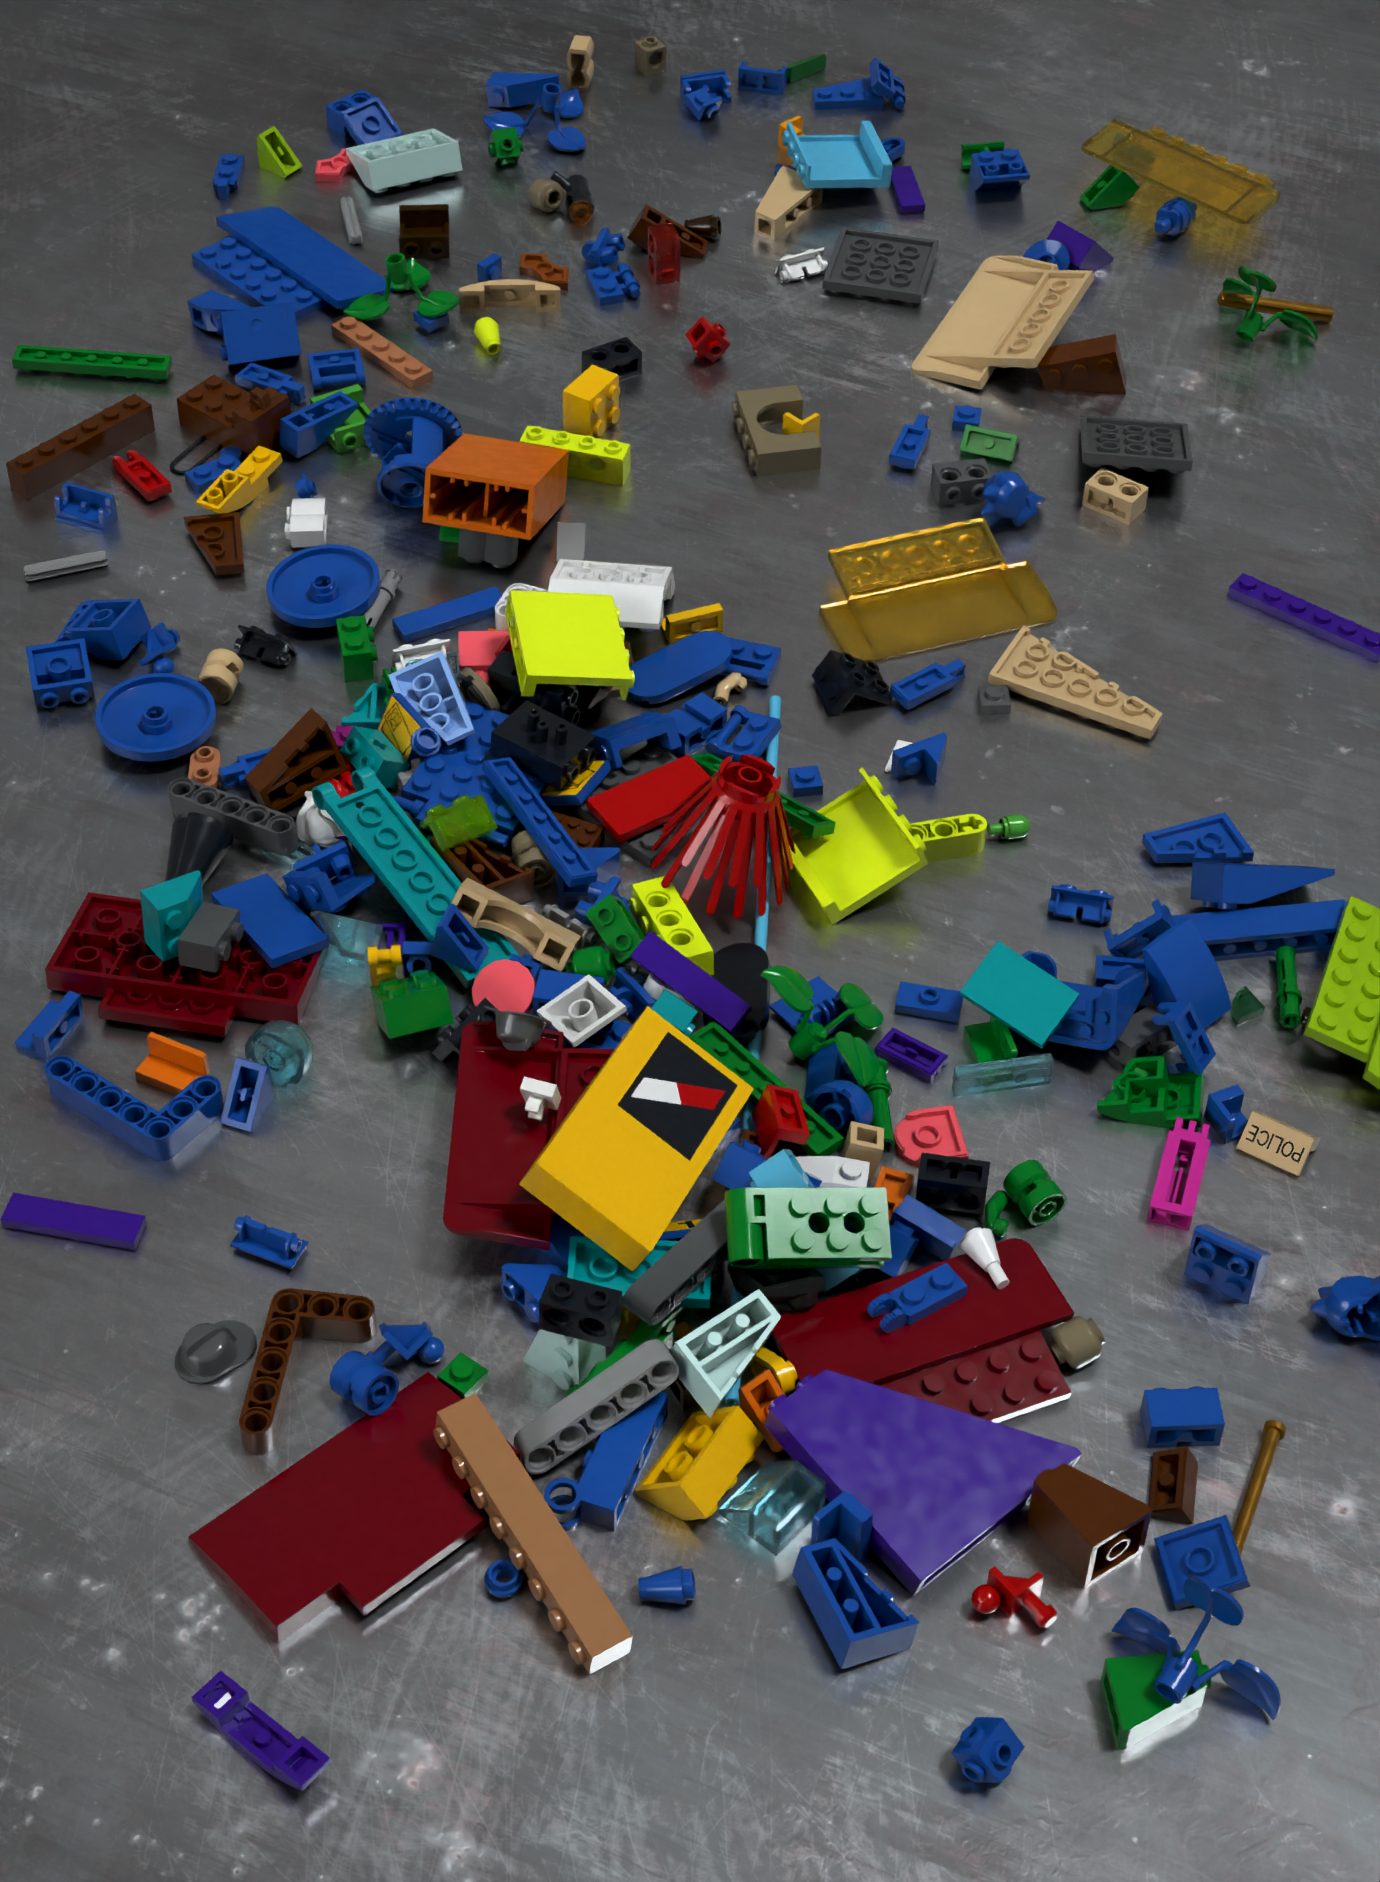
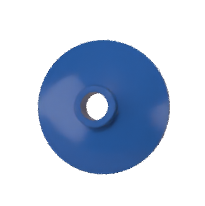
M1046 239L1036 242L1023 255L1025 258L1057 264L1059 270H1068L1070 265V255L1067 248L1057 240Z

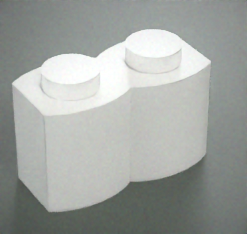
M326 498L292 499V505L287 507L288 523H285L286 540H291L292 547L326 545L328 525Z

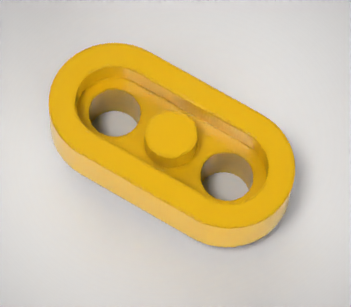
M762 1347L749 1364L754 1377L764 1370L770 1369L784 1394L794 1391L795 1381L798 1380V1376L793 1364L790 1361L785 1362L775 1352Z

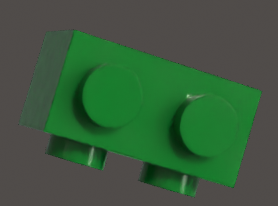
M365 615L337 618L338 646L345 682L374 679L373 663L378 662L376 645H370L374 644L372 626L367 627Z

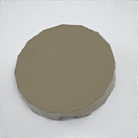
M465 667L456 675V680H462L459 686L466 700L501 712V706L496 696L475 671Z

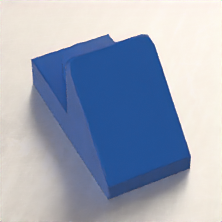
M941 733L893 750L891 774L896 780L923 771L933 784H936L945 760L947 735Z

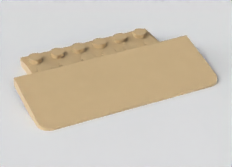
M997 255L987 258L911 365L912 370L918 375L982 390L997 366L1002 368H1036L1093 282V272L1085 270H1059L1057 264L1021 256Z

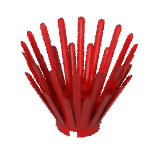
M742 754L740 762H731L733 755L725 758L720 764L719 771L669 811L666 816H672L680 810L662 828L663 833L660 835L662 837L651 848V851H656L678 827H681L653 861L651 869H656L709 807L663 878L661 885L663 888L668 887L681 866L686 867L691 863L714 825L681 895V899L685 904L689 902L702 873L706 880L712 877L724 847L706 906V913L708 915L714 914L734 850L728 884L731 887L737 885L733 917L735 919L741 918L743 912L753 838H755L753 883L758 888V914L763 916L766 912L767 820L775 897L778 906H781L783 902L781 866L785 888L790 891L788 867L791 870L793 869L791 851L796 854L779 792L780 775L776 780L773 776L775 768L772 764L759 757Z

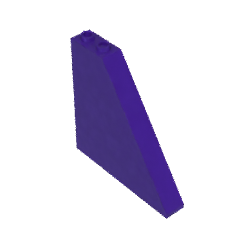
M827 1369L815 1377L812 1374L804 1377L796 1385V1391L788 1397L784 1394L778 1396L768 1406L769 1413L764 1423V1427L830 1502L847 1490L873 1514L870 1547L913 1596L1026 1507L1031 1501L1034 1480L1042 1471L1046 1469L1053 1470L1063 1463L1074 1467L1082 1455L1075 1447Z

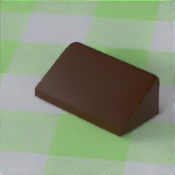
M1188 1447L1153 1452L1148 1506L1152 1509L1151 1518L1184 1524L1193 1523L1198 1462Z

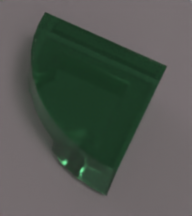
M1245 986L1236 993L1233 999L1231 1017L1238 1026L1263 1015L1265 1007Z

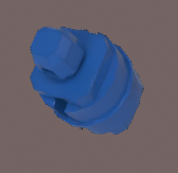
M1176 197L1166 202L1156 212L1155 232L1175 236L1187 230L1196 220V200Z

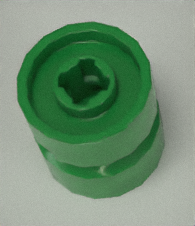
M1027 1160L1020 1163L1007 1174L1003 1182V1188L1015 1204L1019 1205L1021 1212L1033 1225H1042L1051 1221L1066 1205L1067 1198L1055 1181L1051 1180L1048 1172L1037 1160Z

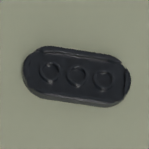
M735 943L714 954V975H711L752 1007L750 1013L733 1034L729 1033L740 1044L754 1039L755 1033L760 1029L762 1032L769 1021L770 982L760 976V974L767 968H770L771 965L766 952L760 946L752 943ZM703 1013V1023L706 1026L713 1020Z

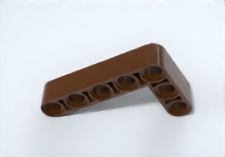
M293 1288L280 1290L273 1296L239 1418L242 1444L249 1454L264 1455L270 1452L276 1444L303 1337L350 1343L370 1341L377 1333L375 1305L372 1300L359 1295Z

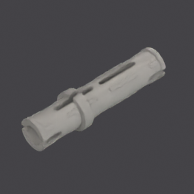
M390 568L386 570L381 581V588L377 599L363 613L367 627L372 626L373 630L387 604H390L395 598V590L402 581L400 572L393 579L397 571L396 569Z

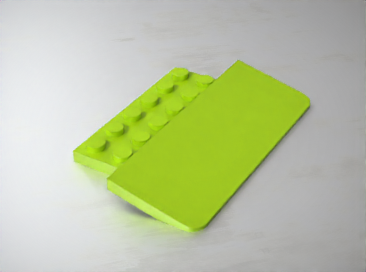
M1350 896L1345 904L1303 1035L1366 1063L1362 1078L1379 1090L1380 908Z

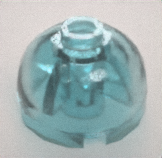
M274 1020L259 1027L249 1037L245 1044V1057L247 1060L251 1058L253 1062L269 1066L272 1085L286 1087L288 1084H298L307 1073L313 1062V1044L307 1033L295 1023L287 1020Z

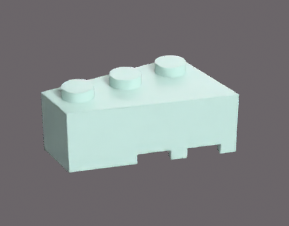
M760 1289L675 1342L670 1351L679 1367L678 1378L709 1418L714 1414L781 1319L780 1314Z
M539 1329L522 1361L551 1378L559 1388L569 1390L573 1385H579L589 1376L595 1364L606 1359V1346Z

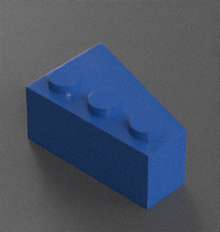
M836 1538L801 1547L792 1575L840 1668H847L909 1650L920 1622L912 1614L907 1616L893 1602L894 1596L886 1588L881 1590L867 1576L869 1571Z

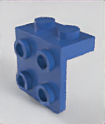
M290 871L283 876L288 896L301 910H312V912L329 911V913H336L347 906V901L353 897L366 894L370 890L369 886L377 881L374 874L354 873L353 877L344 881L338 880V877L330 881L326 872Z

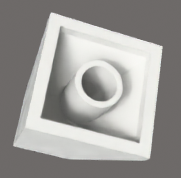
M588 974L539 1008L537 1013L540 1017L552 1022L551 1027L555 1031L564 1032V1039L575 1048L626 1012L627 1009L623 1003Z

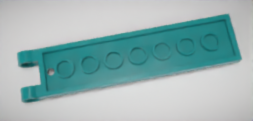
M365 766L351 773V780L357 792L341 798L330 782L313 787L312 797L316 806L320 810L328 812L428 941L434 942L437 926L448 905L452 903L459 886L462 884L378 780L371 767ZM474 928L489 947L479 970L476 972H471L446 962L465 988L473 986L475 977L482 968L490 963L504 959L509 960L512 954L520 956L503 934L485 928Z

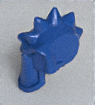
M999 471L986 481L983 488L985 504L981 510V515H988L989 526L996 524L998 521L1000 524H1004L1008 519H1011L1014 525L1019 527L1027 519L1037 515L1038 508L1036 505L1043 504L1045 498L1030 491L1029 486L1026 485L1018 473Z
M1360 1275L1342 1277L1333 1286L1319 1288L1318 1292L1321 1299L1311 1306L1312 1312L1326 1319L1329 1325L1340 1334L1348 1337H1366L1380 1341V1276L1374 1279Z

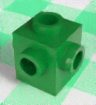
M516 127L492 130L490 134L491 143H488L490 158L493 157L494 164H501L502 167L515 165V162L519 160L521 153H523L522 139H518Z

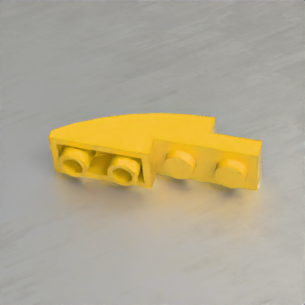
M258 446L235 471L226 469L196 500V505L219 514L229 513L244 507L269 486L268 477L282 463L281 453Z

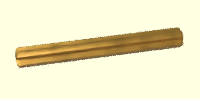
M1222 291L1219 293L1217 303L1220 307L1249 311L1255 296ZM1259 297L1255 308L1256 312L1268 314L1283 313L1287 309L1300 313L1310 320L1324 322L1332 321L1334 316L1332 307Z

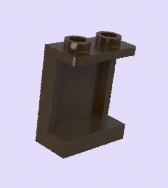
M448 204L399 205L400 253L404 254L405 259L450 258Z

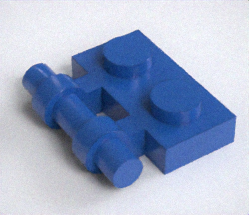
M874 58L869 64L872 90L880 97L884 96L888 100L892 98L895 107L902 109L906 102L904 83L901 81V78L893 75L891 68L877 58Z
M626 263L618 264V271L612 272L610 267H597L592 270H586V280L599 306L623 303L624 296L631 295L632 298L640 296V284L633 278L634 273Z

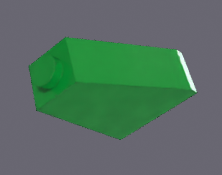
M1194 1650L1190 1658L1198 1665L1196 1672L1199 1677L1207 1672L1209 1667L1208 1665H1202L1199 1651ZM1184 1651L1175 1652L1174 1657L1178 1654H1183ZM1167 1653L1105 1659L1101 1682L1117 1749L1129 1748L1201 1706L1206 1689L1211 1688V1678L1201 1684L1196 1692L1189 1689L1181 1703L1176 1704L1163 1698L1153 1686L1161 1673L1160 1668L1165 1662Z

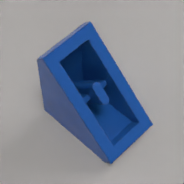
M454 903L449 904L437 926L431 955L471 972H476L479 970L489 947Z
M240 1057L236 1058L220 1123L250 1132L255 1129L274 1098L269 1066Z

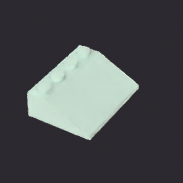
M434 128L345 148L347 156L364 185L375 193L386 192L388 187L392 186L399 188L407 187L413 181L429 182L433 180V177L439 175L441 177L454 176L456 171L463 170L458 141Z

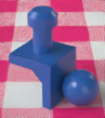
M162 622L140 636L147 649V656L141 659L139 663L141 666L153 663L154 673L173 674L175 665L170 658L164 656L177 648L176 645L179 644L180 636L176 630H167Z
M425 1321L421 1325H387L383 1322L379 1329L386 1341L373 1353L369 1351L366 1354L374 1362L385 1367L383 1363L396 1350L406 1360L418 1350V1355L423 1362L434 1364L442 1359L445 1348L440 1339L431 1337L433 1335L432 1330Z

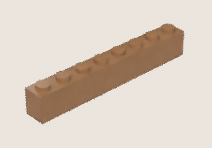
M477 1393L438 1411L436 1414V1426L433 1429L437 1444L441 1449L447 1448L452 1456V1465L460 1479L465 1478L471 1486L470 1492L475 1504L479 1509L484 1508L488 1513L490 1526L498 1539L503 1538L510 1548L509 1556L512 1563L518 1570L523 1569L529 1578L528 1585L532 1595L537 1601L542 1600L549 1610L548 1617L555 1631L558 1633L563 1632L569 1642L568 1649L573 1660L578 1665L583 1664L590 1675L628 1654L633 1638L632 1634Z

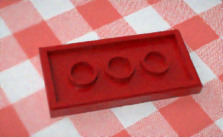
M688 754L586 799L587 808L613 837L621 843L670 821L680 810L672 816H666L668 812L708 780L710 776Z

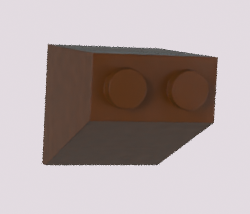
M1063 1463L1053 1470L1046 1469L1035 1478L1027 1523L1081 1586L1086 1588L1143 1552L1152 1509L1147 1504Z

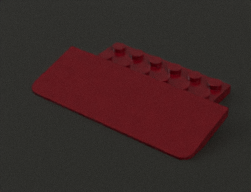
M475 1021L463 1028L443 1212L444 1225L450 1232L459 1236L550 1251L552 1214L557 1213L519 1185V1183L614 1049L563 1048L564 1032L544 1029L536 1046L529 1047L527 1051H510L503 1046L502 1041L496 1036V1022ZM524 1076L555 1084L560 1092L561 1101L558 1109L554 1110L546 1107L541 1121L529 1118V1112L525 1111L527 1102L524 1101L520 1091Z
M1012 1238L995 1243L1001 1262L1000 1266L1010 1281L1005 1288L998 1289L989 1273L985 1272L965 1253L817 1302L807 1310H792L780 1315L781 1319L774 1328L772 1336L785 1362L790 1361L793 1364L798 1376V1380L795 1381L796 1384L809 1374L815 1377L827 1369L1000 1423L1069 1399L1071 1391L1040 1330L1068 1321L1073 1318L1074 1311L1032 1246L1022 1239ZM944 1263H947L968 1286L967 1294L964 1297L909 1326L906 1324L890 1333L884 1332L879 1325L882 1318L888 1313L873 1318L866 1310L869 1303L884 1293L888 1294Z

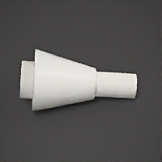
M977 1227L967 1232L961 1244V1249L985 1272L989 1273L998 1289L1008 1286L1010 1281L1000 1266L1001 1262L992 1230Z

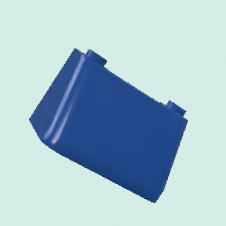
M1027 951L1021 955L1057 979L1056 963L1049 955L1033 951ZM1126 968L1118 973L1114 984L1107 983L1102 988L1061 981L1078 992L1080 998L1048 1041L1095 1050H1106L1115 1045L1147 990V970ZM1009 1028L1011 1035L1021 1036Z

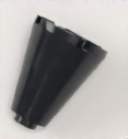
M189 812L188 817L181 818L182 814L177 815L172 825L165 881L199 870L203 887L231 849L234 841L233 834L230 830L227 834L221 829L223 823L208 815L196 812Z

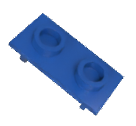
M1069 884L1052 885L1048 912H1053V916L1075 919L1077 909H1083L1082 921L1103 924L1104 921L1110 922L1115 896L1108 895L1107 892L1102 890H1091L1090 892L1077 890L1075 886Z
M246 1215L244 1217L239 1216L236 1219L234 1230H237L238 1233L231 1242L230 1247L293 1269L309 1242L298 1238L297 1233L292 1232L290 1234L274 1227H267L265 1224L254 1221L250 1216Z

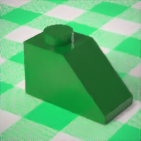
M1113 161L1083 192L1080 198L1090 210L1123 206L1135 195V192L1140 187L1129 174Z

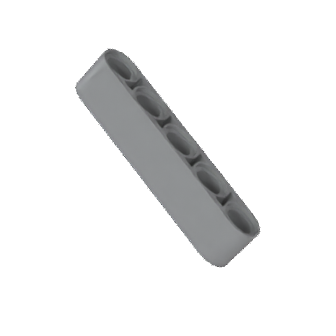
M656 1339L641 1344L521 1428L514 1437V1446L520 1452V1458L526 1470L533 1474H540L550 1470L670 1386L679 1375V1367L666 1345Z

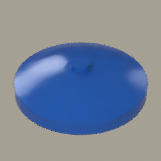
M328 544L303 549L281 561L271 572L267 581L266 591L270 607L279 618L301 627L321 628L335 626L337 618L359 616L365 612L379 595L381 579L377 564L367 553L346 545Z
M172 673L144 674L119 683L102 697L95 712L98 736L109 750L128 759L151 762L177 758L195 750L212 734L217 720L215 702L209 690L192 678Z

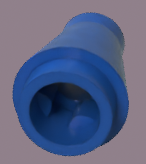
M681 1565L638 1579L641 1601H658L686 1605L687 1600L696 1599L695 1578L692 1568L684 1569Z

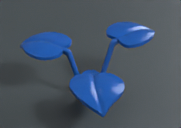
M555 83L545 84L543 86L542 98H537V102L525 122H523L521 116L512 112H500L483 117L486 126L491 131L516 127L517 136L521 137L524 135L523 128L528 127L541 105L544 111L555 114L557 130L550 131L547 136L548 143L553 148L561 151H579L586 147L584 135L578 129L571 126L561 128L559 115L564 118H576L582 115L584 107L578 88L562 92V88Z
M1192 1575L1186 1579L1183 1585L1186 1599L1194 1606L1206 1611L1183 1654H1178L1174 1657L1175 1652H1180L1181 1648L1177 1640L1170 1637V1629L1161 1620L1142 1609H1127L1112 1628V1632L1143 1643L1161 1653H1167L1165 1662L1160 1668L1161 1673L1153 1684L1158 1694L1166 1700L1176 1704L1181 1703L1189 1689L1196 1692L1201 1684L1220 1672L1223 1681L1229 1687L1261 1707L1270 1716L1272 1721L1278 1715L1281 1697L1275 1682L1265 1672L1249 1662L1239 1659L1232 1664L1227 1660H1223L1198 1677L1196 1672L1198 1665L1190 1656L1212 1617L1214 1616L1221 1622L1231 1626L1241 1624L1244 1619V1611L1241 1605L1227 1592L1214 1588L1205 1578Z

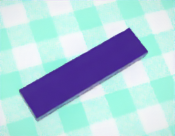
M651 931L630 955L632 960L713 1021L715 1020L731 1034H733L752 1010L748 1003Z
M19 1193L12 1194L1 1217L2 1227L136 1250L147 1224L144 1215Z

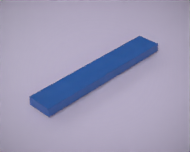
M505 757L484 761L482 766L483 772L567 886L574 887L596 883L598 877L596 870L512 758Z

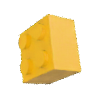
M591 365L563 390V431L598 438L613 423L618 421L620 417L618 374Z

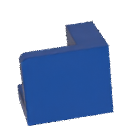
M1238 1084L1208 1095L1204 1117L1224 1144L1239 1140L1248 1122L1241 1112L1245 1093Z

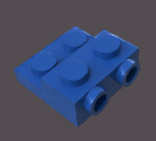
M85 638L26 647L36 706L42 705L45 708H54L59 702L71 700L74 703L81 704L89 698L95 697Z

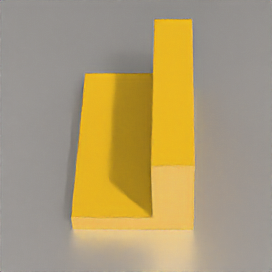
M720 603L666 615L663 618L660 629L669 644L676 643L698 632H723V608Z

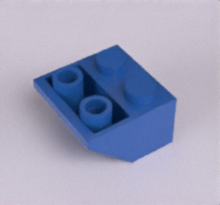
M1018 150L982 151L980 153H972L969 179L975 191L1021 188L1030 179V174Z
M1208 1224L1197 1225L1193 1232L1184 1274L1200 1283L1212 1286L1232 1298H1237L1249 1304L1266 1275L1271 1253Z

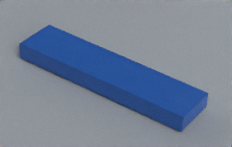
M494 586L393 618L392 625L402 641L407 643L494 615L495 605L502 594Z

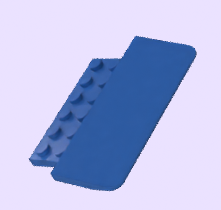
M265 207L216 217L217 226L231 236L223 238L221 241L206 246L192 254V262L254 307L293 302L296 320L330 304L339 310L348 308L353 301L365 294L377 293L382 296L385 294V278L283 209L277 207Z

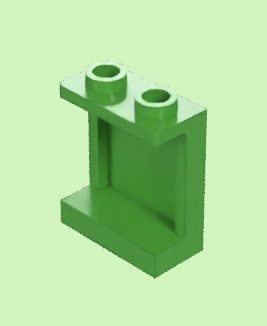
M359 384L310 398L311 405L341 391L358 403V408L327 438V441L337 454L366 446L364 423L371 411L364 403L363 389Z

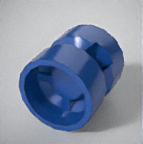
M351 1351L344 1354L333 1366L330 1374L329 1383L331 1389L366 1414L372 1416L382 1414L390 1408L399 1391L397 1376L360 1351Z

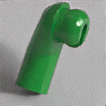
M1003 1190L996 1191L985 1204L984 1228L991 1229L993 1234L999 1238L1006 1235L1007 1227L1009 1226L1007 1220L1000 1219L1001 1212L1010 1201L1009 1195Z

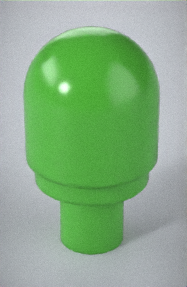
M1007 815L1004 818H1000L999 823L988 824L987 832L989 836L1001 835L1002 839H1020L1029 833L1031 826L1030 821L1024 815Z

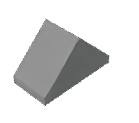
M557 522L556 565L559 559L585 561L587 526L585 523Z

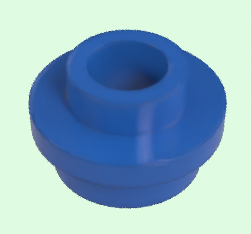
M497 1560L491 1564L485 1573V1587L496 1597L506 1598L513 1596L522 1587V1571L518 1570L510 1560ZM502 1578L510 1580L505 1583L498 1582Z

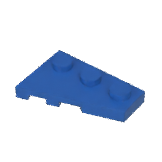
M871 77L812 90L815 110L883 108L884 98L883 96H878L872 90Z
M1225 812L1145 833L1142 838V844L1155 863L1253 861L1254 851Z

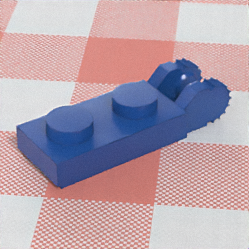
M944 1263L888 1294L884 1293L869 1303L866 1310L873 1318L888 1313L882 1318L879 1325L884 1332L890 1333L906 1324L909 1326L964 1297L967 1294L968 1286L947 1263Z

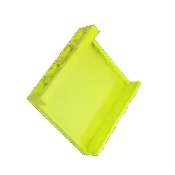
M510 590L504 612L521 696L533 697L537 684L617 686L621 700H626L629 688L634 686L635 675L634 671L629 668L630 654L629 650L625 649L624 646L625 633L624 629L620 628L619 625L620 611L618 607H615L613 595Z
M863 767L859 769L864 779L863 782L816 811L836 822L833 834L820 836L819 839H809L804 837L801 831L793 827L790 828L796 854L791 851L793 866L832 924L837 923L929 864L923 854L927 847L918 834L914 836L910 834L913 828L904 814L897 816L895 811L898 810V807L889 794L886 796L881 794L884 791L881 783L875 775L869 777Z

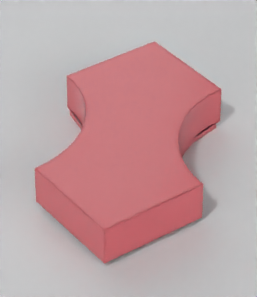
M341 149L340 153L333 158L317 161L316 182H340V179L345 174L356 170L347 156L346 150Z

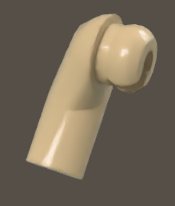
M731 673L717 684L713 700L725 707L728 703L730 692L733 689L737 692H742L747 686V679L742 677L741 673Z

